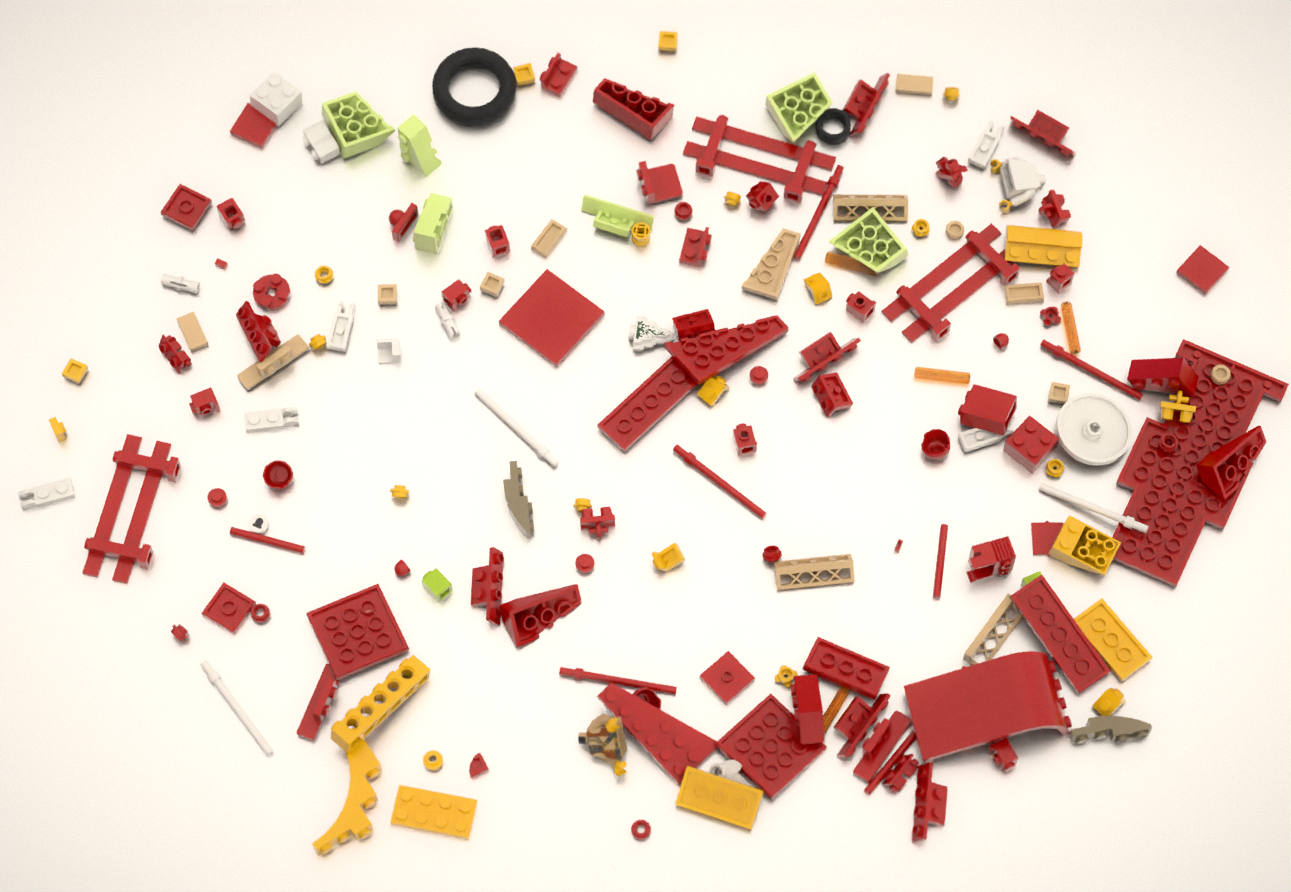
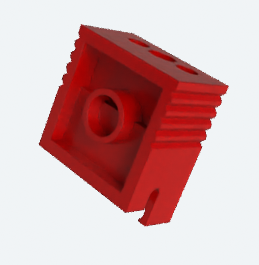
M1009 536L971 546L968 562L973 569L966 571L970 583L998 574L1005 576L1011 573L1016 555Z

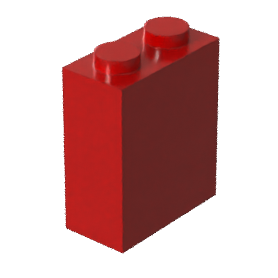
M973 384L971 390H968L966 393L964 405L961 404L958 410L960 424L1004 436L1017 409V396Z

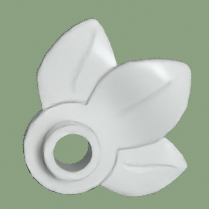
M728 760L725 763L717 762L711 765L709 773L718 775L717 770L721 769V777L744 784L742 776L738 773L742 767L738 761Z

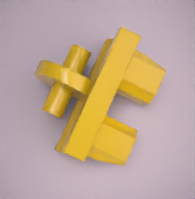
M1178 390L1177 396H1169V400L1176 401V403L1160 402L1161 419L1172 420L1173 411H1180L1179 421L1190 423L1192 415L1196 411V406L1181 404V402L1188 403L1189 397H1183L1180 390Z

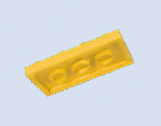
M1102 598L1074 618L1102 660L1121 682L1152 660V655Z
M687 766L675 805L752 829L764 791Z
M399 785L390 824L469 840L478 801L476 799Z

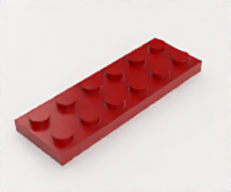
M671 356L597 424V428L625 452L698 384Z
M1040 575L1009 597L1077 694L1111 672L1043 575Z

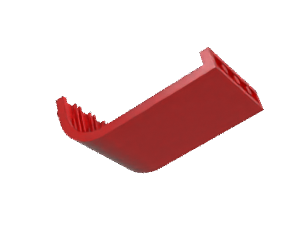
M1018 652L905 685L904 690L923 761L925 763H934L936 758L1036 729L1053 728L1058 729L1063 736L1069 735V728L1072 727V722L1069 715L1066 716L1064 711L1067 705L1064 697H1060L1059 691L1062 690L1059 679H1055L1054 672H1057L1054 660L1050 661L1043 652Z

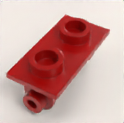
M163 334L158 347L161 353L169 360L170 365L180 374L182 367L188 368L191 366V358L184 350L177 352L182 347L174 336L168 335L165 337Z
M914 754L902 755L896 761L897 766L893 770L888 771L884 776L885 780L881 785H889V790L892 793L899 792L907 782L903 774L910 778L918 769L919 762L914 758L912 759Z

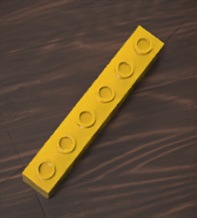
M414 655L409 659H404L395 672L391 671L386 676L382 684L378 683L370 695H365L361 698L358 706L354 709H349L341 721L338 720L332 725L330 739L346 753H349L429 679L431 669ZM376 701H381L383 704H377ZM365 713V714H368V715H370V716L365 717V716H363L362 714ZM354 726L356 729H350L348 727Z

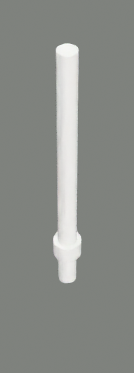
M480 388L476 389L474 394L537 451L536 454L541 459H545L553 467L559 464V461L549 453L550 450L544 445L541 446Z
M1040 484V491L1122 523L1126 528H1134L1144 533L1149 528V526L1135 521L1133 517H1125L1046 484Z
M207 660L203 661L200 666L208 675L207 678L210 683L217 687L264 753L270 756L273 750L221 681L222 677L217 671L213 670Z

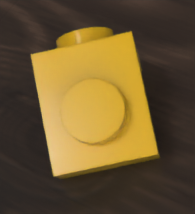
M820 272L803 279L805 286L813 294L816 304H820L833 297L830 283Z
M713 376L704 383L697 395L709 405L714 406L722 393L728 391L730 387L726 385L727 381L721 376Z
M677 543L671 544L659 553L655 551L651 553L654 558L652 560L654 566L658 570L660 569L665 572L670 571L686 560Z
M1108 688L1092 706L1102 716H1111L1121 705L1125 704L1126 700L1123 698L1124 694L1119 689Z

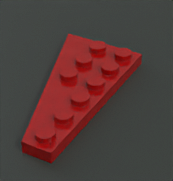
M778 315L756 320L755 323L744 325V323L738 324L737 327L731 329L726 327L699 334V337L691 339L686 337L678 342L664 343V348L690 377L700 385L788 332L789 327Z
M612 682L596 696L614 717H621L623 727L677 785L683 780L687 766L696 768L717 748L715 746L716 740Z

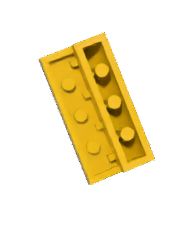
M1006 225L1004 259L1007 262L1061 266L1065 263L1068 267H1080L1081 231Z

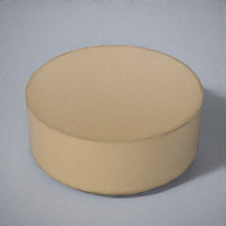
M951 221L946 225L945 234L951 240H958L964 234V226L959 221Z
M1216 365L1212 369L1210 376L1214 383L1223 385L1229 381L1231 373L1225 365Z

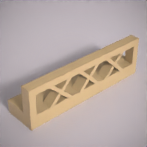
M833 194V220H857L861 217L855 212L859 206H864L868 211L870 210L868 206H873L874 209L878 206H883L887 210L880 216L884 221H908L907 195ZM837 206H846L850 211L846 215H837ZM896 206H904V216H896L892 210Z
M851 554L774 562L777 590L855 582L854 564ZM843 568H849L850 577H840L837 573ZM823 570H828L831 573L828 579L823 580L818 575ZM804 572L812 575L808 581L803 582L799 579V576ZM789 574L793 577L789 583L781 584L780 575Z
M1009 593L964 653L963 660L970 665L978 664L973 660L977 654L984 653L986 661L993 659L1022 619L1021 613L1017 618L1008 619L1007 611L1010 607L1019 612L1009 598L1011 596ZM1006 623V633L997 634V625ZM995 638L996 647L986 649V640Z

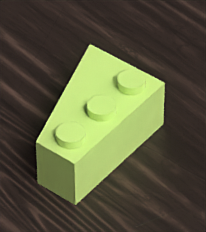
M413 114L397 127L401 151L400 156L405 162H410L425 177H428L442 165L441 160L435 157L437 150L435 148L432 149L430 145L432 138L427 126Z
M430 193L429 198L425 199L422 214L413 232V242H415L417 250L438 254L453 208L451 197Z

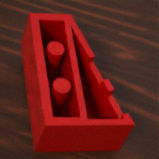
M1181 357L1131 360L1127 380L1137 390L1177 394L1178 390H1180L1182 395L1194 397L1199 377L1185 358Z
M817 674L793 676L794 684L790 685L791 696H795L792 697L795 721H798L801 744L825 742L823 708Z

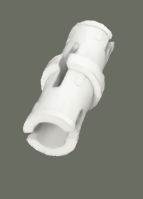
M163 273L160 281L161 285L195 294L199 292L200 282L187 280L183 276L175 277Z
M441 302L442 306L440 303H437L434 308L449 338L454 339L453 335L456 338L459 337L461 333L446 303Z

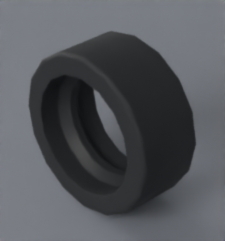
M829 108L817 119L816 134L824 143L838 145L849 137L851 119L843 110ZM828 119H837L844 124V130L838 134H830L823 130V123Z

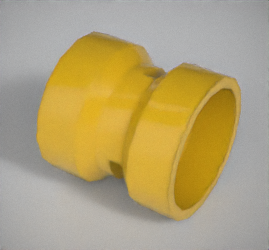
M637 223L632 227V242L637 247H645L650 242V228L646 223Z

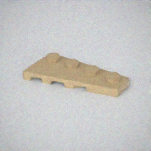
M783 228L767 253L760 259L759 264L752 270L749 278L742 284L741 289L777 300L801 233Z

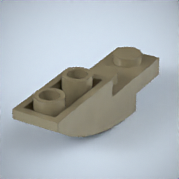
M509 461L511 479L503 480L507 506L511 517L521 533L527 539H531L530 532H534V522L529 520V514H533L532 502H528V496H524L523 485H519V479H522V467H518L517 461Z
M1097 716L1088 718L1085 727L1071 729L1069 738L1071 743L1077 742V744L1087 742L1088 739L1096 738V740H1101L1109 735L1111 742L1124 743L1130 738L1143 739L1148 737L1152 730V725L1142 720L1123 716Z

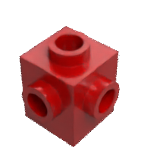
M763 181L752 186L750 192L746 195L750 207L760 211L769 210L780 197L771 183Z

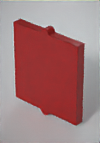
M1045 521L1031 523L1033 555L1051 556L1048 553L1063 522Z

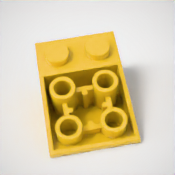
M1069 515L1048 554L1065 564L1105 575L1121 542Z

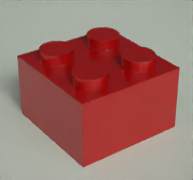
M1029 415L1005 441L1003 451L1033 474L1057 448L1059 438Z

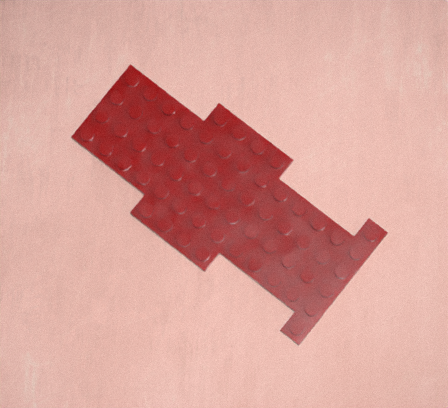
M1185 339L1182 340L1175 358L1184 357L1192 365L1191 368L1199 378L1194 397L1182 395L1183 397H1189L1188 403L1181 402V404L1196 406V411L1193 413L1190 423L1179 421L1180 411H1173L1172 420H1166L1165 424L1146 417L1116 484L1133 490L1123 516L1133 517L1135 521L1145 524L1149 528L1144 533L1134 528H1126L1122 523H1118L1112 538L1121 542L1113 560L1174 587L1179 582L1205 522L1224 530L1253 462L1248 466V473L1239 480L1240 485L1237 490L1226 499L1220 498L1201 480L1196 464L1209 453L1247 432L1263 395L1281 403L1289 385L1286 382ZM1216 365H1225L1230 370L1229 381L1223 385H1218L1211 379V371ZM1170 433L1177 437L1178 447L1175 451L1165 452L1160 448L1159 440L1162 435ZM1168 441L1165 442V444L1168 445V446H1171V445H1172V444H1171L1170 442H1168Z

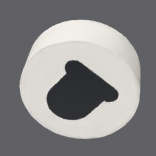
M258 514L250 519L249 527L251 532L262 535L267 532L269 523L265 516Z

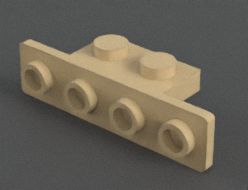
M297 334L270 352L263 362L257 361L239 373L237 378L249 390L309 349V346Z

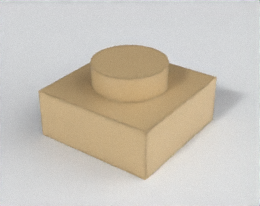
M487 272L480 285V291L497 297L505 279Z
M378 284V305L397 304V284Z
M1051 382L1048 402L1064 405L1068 401L1070 385Z

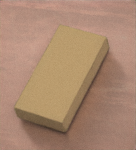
M897 74L895 93L932 96V76Z
M551 219L531 245V250L547 258L565 235L567 228Z
M1042 282L1004 285L1006 305L1044 302Z
M194 311L176 318L191 352L208 346L207 339Z

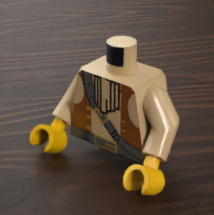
M601 714L592 720L586 732L578 734L579 744H589L590 754L610 763L613 766L614 773L617 776H621L627 773L624 769L627 763L621 761L627 751L621 717L611 718L606 714Z

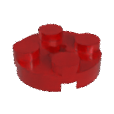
M279 274L265 275L253 284V298L256 305L261 309L277 311L288 303L289 296L291 295L288 282ZM271 289H272V290H276V291L274 292L275 295H274V296H271L270 294L267 295V293L269 292V290H271Z

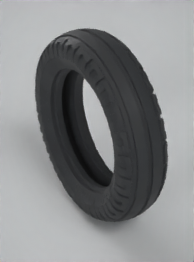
M480 47L464 48L453 52L440 63L433 77L432 92L438 108L449 119L463 125H485L500 118L510 108L516 94V78L509 63L498 53ZM483 67L496 75L500 82V88L497 95L490 102L481 106H466L457 102L448 90L452 77L464 68Z

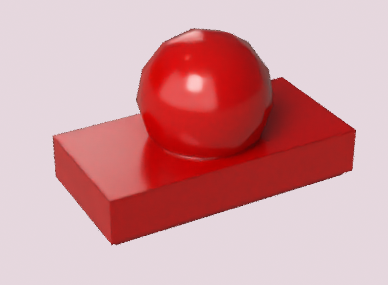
M411 203L405 213L400 209L390 212L388 220L394 227L392 230L393 240L400 242L419 215L416 204Z

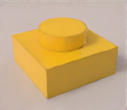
M660 31L658 50L677 51L678 32Z
M531 63L513 67L518 86L535 82Z
M70 358L62 372V377L80 384L88 370V366Z
M56 416L48 419L58 442L66 440L63 433L67 431L63 422L58 423Z

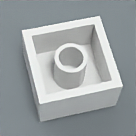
M275 72L250 94V105L276 123L277 127L303 104L302 91Z

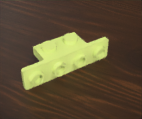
M586 194L583 197L581 211L596 215L593 227L615 233L619 236L628 237L632 227L642 222L649 226L650 232L652 231L653 215Z

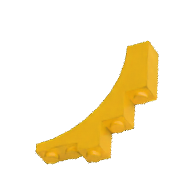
M364 739L349 753H346L350 768L348 796L335 823L324 835L312 843L317 855L330 852L334 845L346 842L350 835H353L357 841L360 838L368 837L373 830L372 823L363 809L371 808L378 799L367 779L377 777L382 768Z

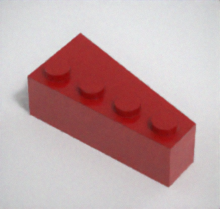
M606 78L593 91L592 102L650 140L673 117L675 104L670 102L668 104L661 102L659 98L654 96L652 98L645 96L641 91L629 90L627 86Z

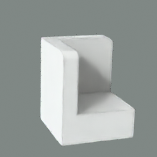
M399 338L376 340L379 364L401 363Z

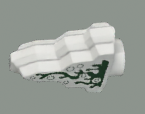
M638 315L635 325L630 324L628 340H633V351H643L644 348H653L656 344L673 342L675 334L666 328L658 327L656 322L648 321L647 317Z

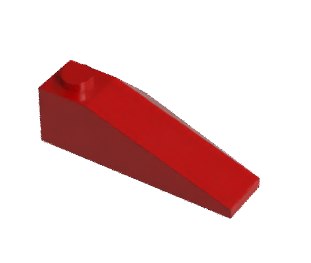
M1256 426L1209 453L1196 464L1201 480L1220 498L1226 499L1237 490L1240 485L1239 480L1248 473V466L1251 461L1256 460L1267 443L1262 427Z
M573 584L517 598L501 604L499 607L503 624L515 646L519 647L537 639L542 631L552 627L557 619L567 615L582 601L578 584Z

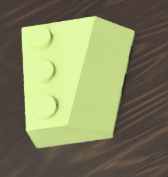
M815 72L767 95L765 105L781 133L791 142H794L833 103Z
M356 91L322 103L321 115L338 144L343 158L378 147L395 132V129L391 125L389 126L384 121V118L380 114L378 115L371 108V105Z
M873 207L828 241L877 273L895 267L909 256L907 248Z

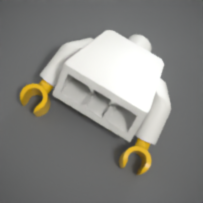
M1020 157L1003 159L1002 162L993 159L990 162L992 167L991 173L997 174L1001 170L1007 199H1011L1010 201H1000L999 207L1007 206V208L1001 210L1003 214L1008 213L1011 206H1018L1032 198L1040 186H1044L1046 183V176L1037 173L1036 165Z

